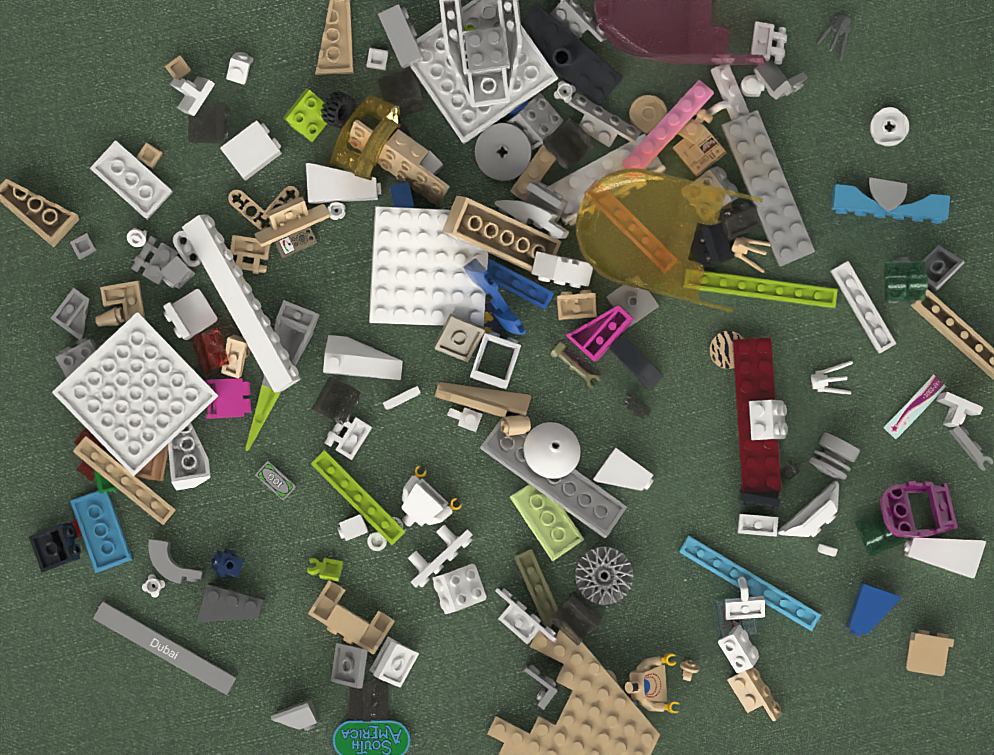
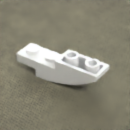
M500 200L494 203L499 207L498 210L505 215L510 214L515 217L514 220L523 224H532L533 222V225L548 230V234L557 240L559 238H566L569 234L568 230L554 222L558 215L542 206L514 200Z

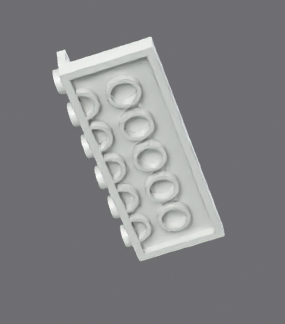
M645 134L639 136L635 143L628 142L547 187L552 192L560 193L564 196L563 199L568 201L566 208L560 216L564 225L570 224L572 226L580 221L579 218L585 214L589 217L597 212V207L583 194L596 180L615 198L619 196L621 199L630 194L629 190L635 187L638 190L647 185L646 181L653 178V180H656L664 175L663 172L666 168L662 165L658 156L637 177L622 166V162L644 140Z

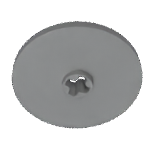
M508 123L494 124L486 128L477 139L475 145L476 162L479 168L490 178L501 181L514 179L521 175L530 163V141L526 134L515 125ZM502 146L508 151V154H505L504 157L498 152L502 149Z

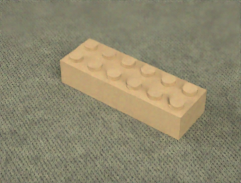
M456 196L442 232L530 272L533 270L537 251L556 255L562 242L462 196Z

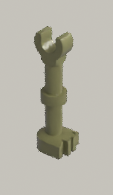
M560 341L549 354L553 358L558 356L569 366L568 368L571 371L574 370L586 381L588 388L593 389L594 387L590 384V380L594 378L599 382L600 378L597 375L588 373L579 365L576 359L573 360L563 351L566 345Z

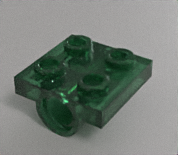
M925 261L884 263L885 302L926 301L928 276L925 271Z
M882 510L854 521L869 557L906 542L904 537L895 536L889 531L885 524Z

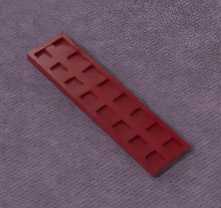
M771 337L732 340L742 493L781 491L778 439L751 440L749 401L775 400Z

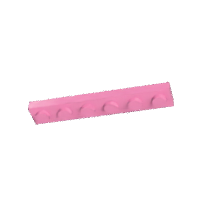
M698 80L622 162V166L637 177L714 94L713 90Z

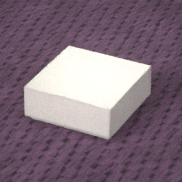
M370 48L367 68L386 71L389 51Z

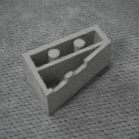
M398 4L379 13L378 16L401 67L406 68L423 60L425 50L421 42L418 43L416 40L417 32L408 21L410 17L406 8H402Z

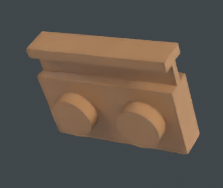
M168 444L134 476L163 481Z

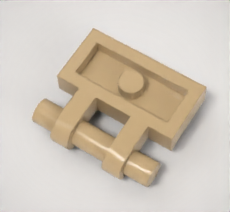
M703 108L699 109L695 114L697 116L695 120L691 118L677 133L693 144L698 142L706 130V127L701 123L703 121L710 123L713 119V116L709 115L708 111Z
M233 235L230 251L233 255L237 256L236 265L241 270L252 271L254 274H259V272L267 273V266L260 265L261 259H269L271 244L261 247L256 238ZM244 257L254 258V263H245L243 259Z

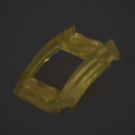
M369 95L354 111L341 130L329 164L337 165L355 174L354 176L372 180V176H370L372 168L377 165L385 143L397 127L400 128L401 124L398 123L397 114H400L399 106L374 95ZM364 114L381 120L367 140L361 154L346 148L351 136L350 131L356 119L360 120Z

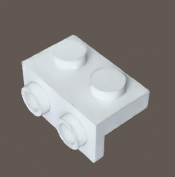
M740 624L733 627L728 636L718 641L736 673L752 668L759 658L758 650L752 645L747 632L742 629Z

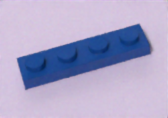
M488 258L487 271L497 285L546 310L554 292Z

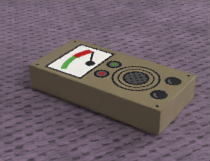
M310 226L275 241L283 259L317 243Z

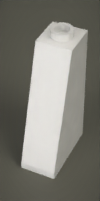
M306 163L308 202L310 204L378 200V195L381 194V183H377L374 177Z
M910 537V540L905 542L903 551H906L904 556L969 578H975L986 541Z

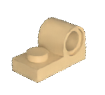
M235 334L228 337L221 373L238 379L242 377L245 358L251 352L244 337Z

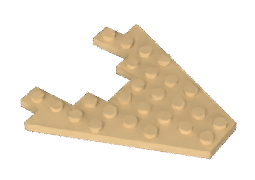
M563 622L555 637L557 639L556 642H553L544 633L539 631L530 647L564 664L556 682L573 691L556 725L539 716L531 733H528L496 716L487 734L504 742L499 755H651L661 734L566 622Z

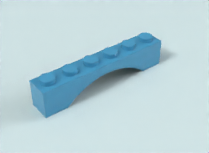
M838 184L833 186L831 210H836L838 214H847V211L855 212L854 215L866 216V213L874 214V217L885 218V215L893 216V219L904 220V217H908L916 222H923V219L931 220V223L941 224L942 221L948 219L950 196L930 194L915 203L899 205L887 211L877 201L861 193L855 186Z

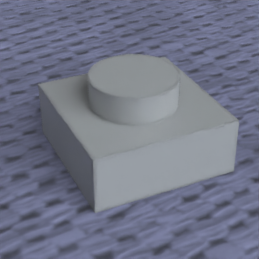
M87 233L70 242L80 260L97 251Z

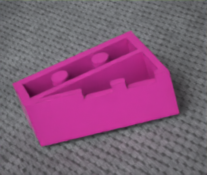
M618 305L566 336L593 361H598L635 318L626 309Z

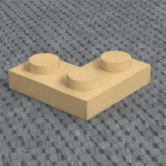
M139 281L100 287L104 307L123 304L125 322L137 312L146 319Z

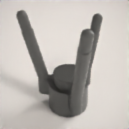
M837 15L835 20H831L816 44L819 45L833 28L835 35L829 47L831 52L839 35L844 33L839 60H842L848 33L851 29L849 27L851 20L846 16Z

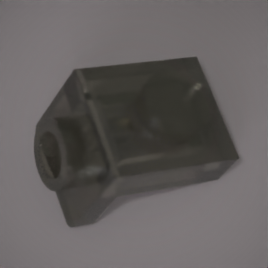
M632 391L631 394L627 393L624 404L627 405L626 410L632 411L633 416L644 418V415L649 416L651 408L633 403L636 391Z

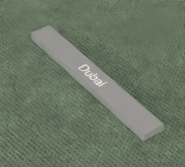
M104 601L93 617L94 620L225 695L229 693L237 677Z

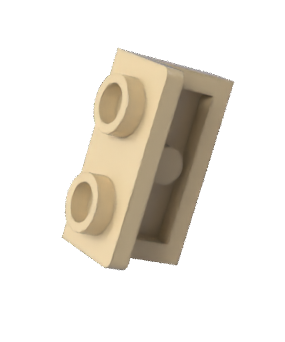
M582 290L580 294L572 295L571 291L561 292V296H557L558 320L596 318V293H591V290Z

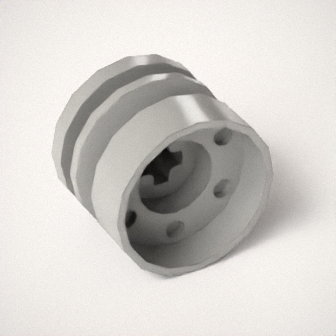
M824 432L818 444L825 450L824 452L814 450L813 453L820 457V459L811 457L809 462L822 473L833 478L845 480L847 475L840 470L843 469L850 472L851 469L844 462L845 460L855 462L860 450L844 440Z

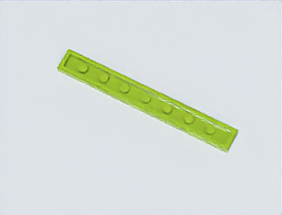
M686 269L683 288L828 308H836L838 289L693 269Z

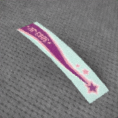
M933 374L883 428L897 439L946 386Z

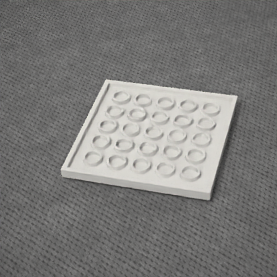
M472 0L462 7L464 27L468 24H472L476 29L500 26L497 0ZM442 22L416 39L418 43L421 42L425 50L423 54L424 59L410 65V67L463 144L558 79L522 25V47L510 102L473 108L446 55Z
M375 206L369 310L370 323L444 325L449 315L453 314L484 327L486 294L481 287L472 282L463 266L476 258L487 270L488 252L442 232L450 210Z
M138 312L52 392L133 476L218 397L210 386Z

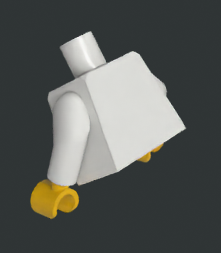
M420 466L416 467L415 475L411 476L403 488L402 501L404 504L402 509L407 514L402 518V521L407 526H412L415 521L421 526L425 523L428 525L440 523L450 516L453 510H458L462 506L460 504L455 508L453 502L457 498L452 499L448 503L423 479L419 480V478L426 476V470L422 475L417 473Z

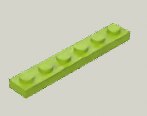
M325 450L311 463L391 545H394L406 532Z

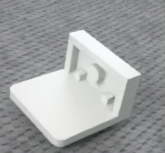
M199 289L192 291L173 304L169 302L163 306L165 312H163L164 316L175 325L174 332L179 338L182 337L186 341L218 320Z
M780 400L749 401L751 440L785 439L788 433V426L785 423L787 408L784 402Z
M474 564L433 577L434 588L438 593L440 606L445 614L486 600V594Z

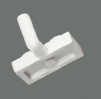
M739 577L738 583L741 589V598L725 599L726 620L765 617L764 596L749 597L746 579Z

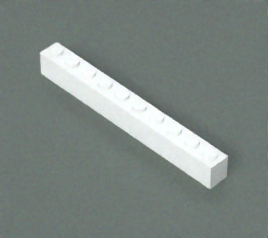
M198 215L182 226L274 393L284 391L301 380L298 376L297 368L292 365L289 359L288 352L279 342L278 334L270 326L269 318L261 310L260 302L252 294L251 286L242 276L241 268L233 260L232 252L224 244L223 236L215 228L214 220L209 215Z

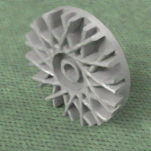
M597 547L581 557L576 567L575 580L579 591L589 601L602 605L612 604L623 599L629 589H631L633 569L628 558L622 552L611 547ZM602 572H606L608 574V577L606 579L601 578Z

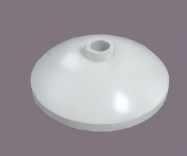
M547 422L534 427L527 435L523 447L524 457L529 467L535 473L546 478L555 479L568 475L574 470L580 459L581 450L577 437L569 428L559 423ZM552 444H556L558 449H554Z

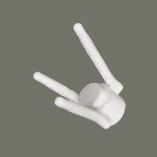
M853 361L815 371V374H811L812 389H817V392L851 394L852 392L848 390L825 387L828 386V382L847 380V376L828 378L827 375L823 374L851 365Z

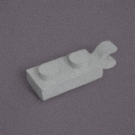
M955 426L949 430L971 459L975 460L980 470H986L983 466L985 460L990 465L994 463L992 458L983 456L980 452L982 450L977 442L970 440L968 437L969 433L963 426Z

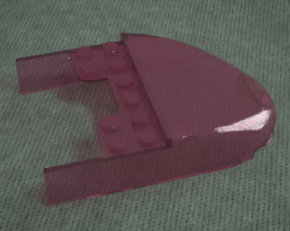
M594 0L596 19L601 30L604 31L603 34L609 42L626 54L656 62L691 66V64L766 65L763 55L729 54L730 36L728 30L721 26H711L713 0Z

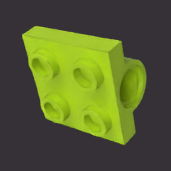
M308 88L305 89L283 117L292 128L311 142L315 140L327 124L321 116L323 115L321 109H324L322 106L324 102Z

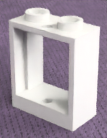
M491 331L489 334L484 333L470 378L506 390L521 348L518 340L509 337L507 340L500 338V334ZM487 341L515 349L505 380L478 371Z

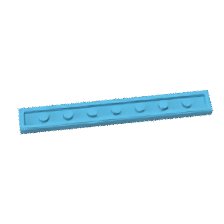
M689 535L679 550L681 554L740 588L738 578L744 577L750 595L753 597L764 596L765 604L810 631L813 630L821 616L820 613Z

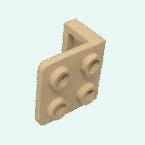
M919 629L918 633L911 632L906 669L912 672L943 676L945 674L948 648L953 647L954 639L948 638L949 634L937 633V636L929 635L930 631Z

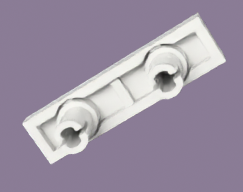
M444 524L437 531L439 536L448 544V548L432 563H427L417 551L408 558L419 570V575L411 581L415 588L418 585L422 588L430 580L428 576L432 572L437 574L444 567L442 563L446 559L451 561L458 554L456 550L461 545L465 548L473 541L470 538L473 534L468 529L460 537H456Z

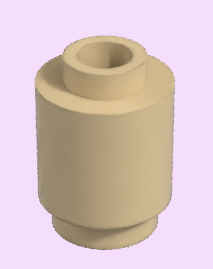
M524 415L504 417L503 421H501V431L506 436L525 434L531 428L529 417H524Z

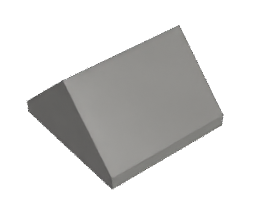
M938 245L913 269V274L931 292H934L965 262Z

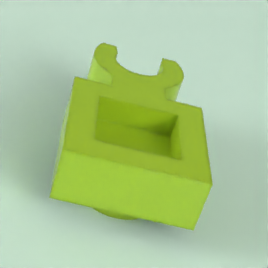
M315 558L309 560L310 564L316 565L314 568H307L309 574L315 575L319 573L321 579L339 582L343 561L324 558L323 563Z

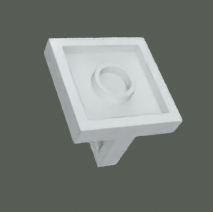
M197 76L193 83L183 78L181 80L174 78L170 85L185 95L177 108L184 113L195 116L215 83Z
M949 392L940 393L936 400L950 406L943 425L948 427L959 426V424L963 423L966 414L970 416L980 415L983 407Z
M387 637L369 671L374 673L375 677L401 687L419 653L405 647L393 638Z

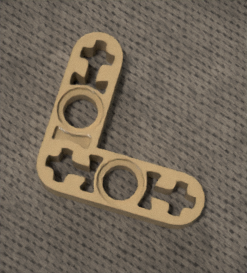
M294 186L286 187L265 211L240 190L230 192L228 200L237 211L262 231L268 227L262 228L263 224L259 220L254 222V220L259 218L261 212L263 213L261 218L267 221L269 219L267 212L272 210L277 204L284 205L285 203L280 201V199L286 200L288 198V191H295V198H290L287 203L300 198V193ZM234 195H242L240 199L244 203H246L247 200L249 201L247 204L244 205L242 210H240L242 205L239 202L233 203ZM250 206H254L257 209L256 215L252 217L246 213L247 208Z

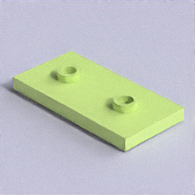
M530 484L510 496V499L552 561L584 540L566 511Z

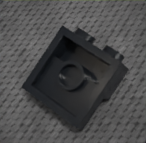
M68 522L29 536L41 573L81 559V548L78 544H75L73 538L75 531Z

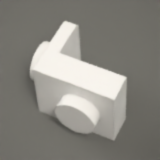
M243 52L235 53L231 57L226 79L245 84L254 58L249 57L248 54Z

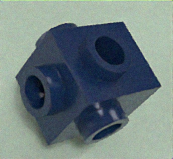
M226 548L224 551L217 550L216 554L212 557L211 568L217 571L216 575L225 578L230 575L238 578L244 559L236 556L235 551Z

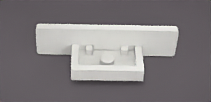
M499 588L495 590L510 604L498 619L526 644H529L539 631L544 633L553 642H556L557 639L554 637L556 633L548 626L544 628L540 625L541 620L532 613L530 616L525 612L527 608L520 601L515 603L511 599L513 595L505 588L502 591Z

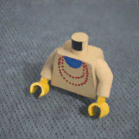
M666 653L662 658L657 656L644 659L637 666L636 670L630 673V682L625 684V690L627 693H631V698L638 700L639 704L648 711L664 712V710H668L670 713L679 712L673 711L671 708L673 704H679L678 702L664 704V702H667L665 665H662V663L670 666L675 665L676 661L668 662L670 656H675L672 653Z

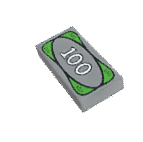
M269 461L255 474L283 501L296 488Z

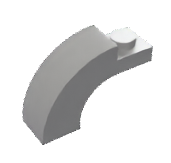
M149 539L150 559L156 570L163 577L179 584L184 582V577H187L186 581L198 582V579H204L205 571L181 567L173 560L170 553L171 542Z

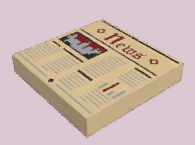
M707 128L696 144L684 138L673 147V150L696 177L726 154V151Z

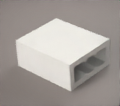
M257 120L220 148L245 181L282 154L279 150L281 145L275 138L271 140L268 136L270 132L264 123L260 125Z

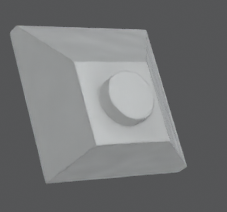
M311 699L274 712L271 715L273 721L298 730L304 728L305 731L315 728V724L319 721Z

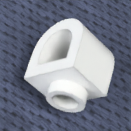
M748 75L742 80L740 91L747 97H759L761 91H764V84L757 79L756 75Z

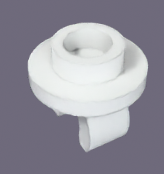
M133 228L127 234L128 242L135 247L143 246L146 242L147 231Z

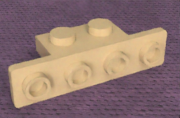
M300 197L268 211L267 214L271 227L255 233V237L261 247L321 222L331 217L324 204L307 210L304 199Z
M752 667L727 679L747 713L763 705L772 721L780 717L782 714L780 705L771 696L770 689L761 680L757 669Z

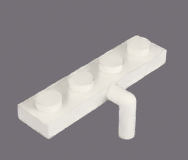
M729 63L711 69L710 71L723 101L707 109L708 114L712 116L727 108L731 120L749 114Z

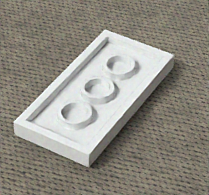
M116 140L90 168L147 220L173 192Z

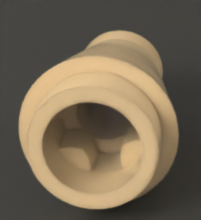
M114 307L96 316L98 327L117 326L125 322L124 310L121 307Z

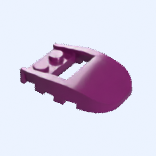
M909 481L906 484L891 486L881 495L880 504L885 524L895 536L929 537L958 528L947 483L937 486L933 482L916 483V481ZM928 492L936 528L916 530L908 494Z

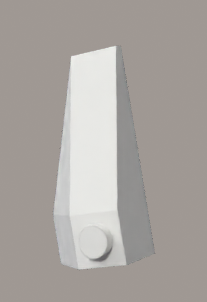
M328 335L324 357V373L401 380L403 361L349 337Z
M190 422L168 443L171 482L176 490L194 488L211 477L209 459Z

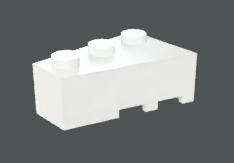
M537 251L532 274L539 276L538 280L550 282L551 279L557 284L565 285L567 282L570 283L569 286L581 288V285L589 286L594 264Z

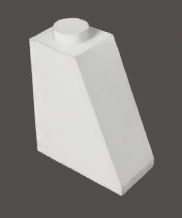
M617 448L612 451L593 478L595 482L640 491L644 488L648 489L654 481L651 479L653 474Z

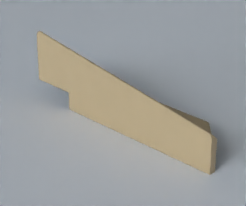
M443 382L438 384L435 393L437 398L503 418L506 416L507 411L526 416L531 400V395Z

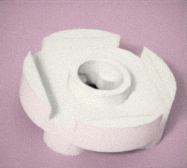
M893 107L881 109L873 116L870 122V133L874 141L883 146L899 144L904 140L909 131L907 117ZM887 122H890L891 125H894V128L891 129V132H888V130L884 127L887 125Z

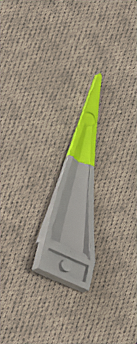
M284 300L276 317L274 332L278 334L279 342L288 352L292 365L296 366L313 335L320 315ZM265 375L247 440L246 451L251 448L281 391L274 393Z

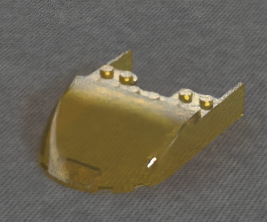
M623 169L606 175L586 193L577 213L576 236L586 261L597 273L606 279L630 287L733 313L735 310L733 307L699 298L704 268L700 263L688 260L697 223L712 225L718 221L725 195L730 194L763 203L764 199L646 169Z

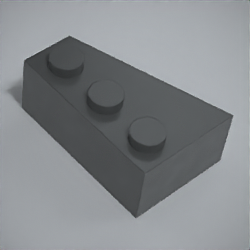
M207 584L196 622L258 619L261 617L265 598L214 584Z

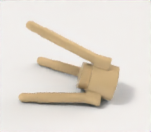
M736 237L731 250L735 252V257L741 258L761 273H764V269L742 255V253L747 254V251L750 250L766 255V251L752 247L749 243L770 246L769 242Z

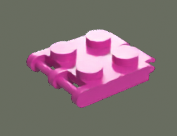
M243 378L204 380L209 386L212 384V390L218 395L213 401V414H211V404L207 406L208 415H206V419L245 417V413H251V399H244V396L250 395V382H243Z

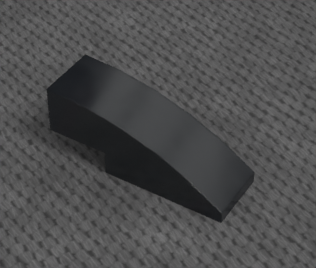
M624 335L609 349L649 390L663 377Z

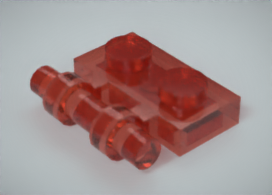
M213 328L201 333L203 341L200 335L193 336V347L197 351L199 358L197 362L199 367L201 366L203 373L210 372L208 364H210L211 370L229 365L219 328Z

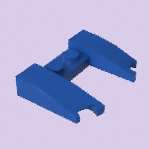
M476 258L463 266L472 282L481 287L486 295L489 293L493 298L490 302L496 310L492 313L502 328L514 334L523 335L526 333L518 317L509 309L497 289L499 287L492 280L484 266Z

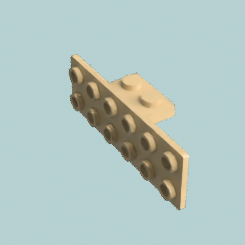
M357 119L355 120L347 139L351 146L359 149L369 159L381 165L384 170L395 175L399 181L409 182L413 191L420 193L430 203L439 207L449 189V185L420 165L429 151L399 129L386 141Z

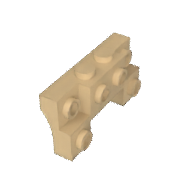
M329 580L308 614L327 625L326 629L331 633L343 635V640L351 645L356 643L360 647L368 649V652L374 655L395 620L381 611L377 612L371 623L364 620L338 603L346 590Z

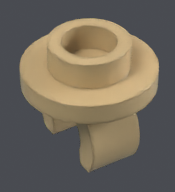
M692 660L681 662L680 668L684 670L683 680L691 681L692 673L699 671L696 662Z

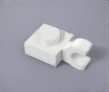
M464 407L463 412L450 408L447 416L458 419V426L476 432L482 414Z

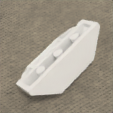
M833 481L783 525L777 533L779 535L809 537L810 535L814 537L821 531V525L825 522L829 524L836 517L834 514L838 511L839 483Z

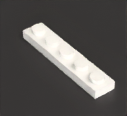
M849 261L831 270L832 275L878 354L894 346L896 342Z

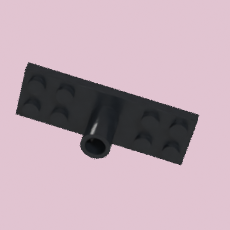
M538 3L521 22L522 27L547 63L594 104L601 106L623 80L624 77ZM564 51L568 54L567 61L563 59Z

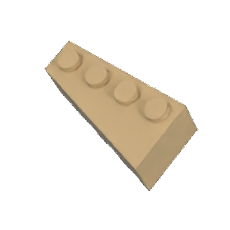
M5 179L0 185V202L53 247L80 220L77 214L46 200L40 195L30 192L28 189L8 179Z

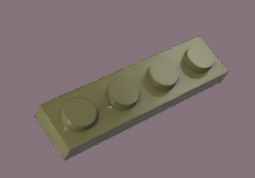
M532 549L514 556L545 628L563 620Z

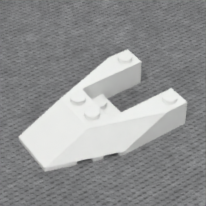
M439 0L445 52L471 107L510 102L522 47L519 1L497 0L500 26L464 31L461 0ZM503 27L508 67L470 73L464 33Z

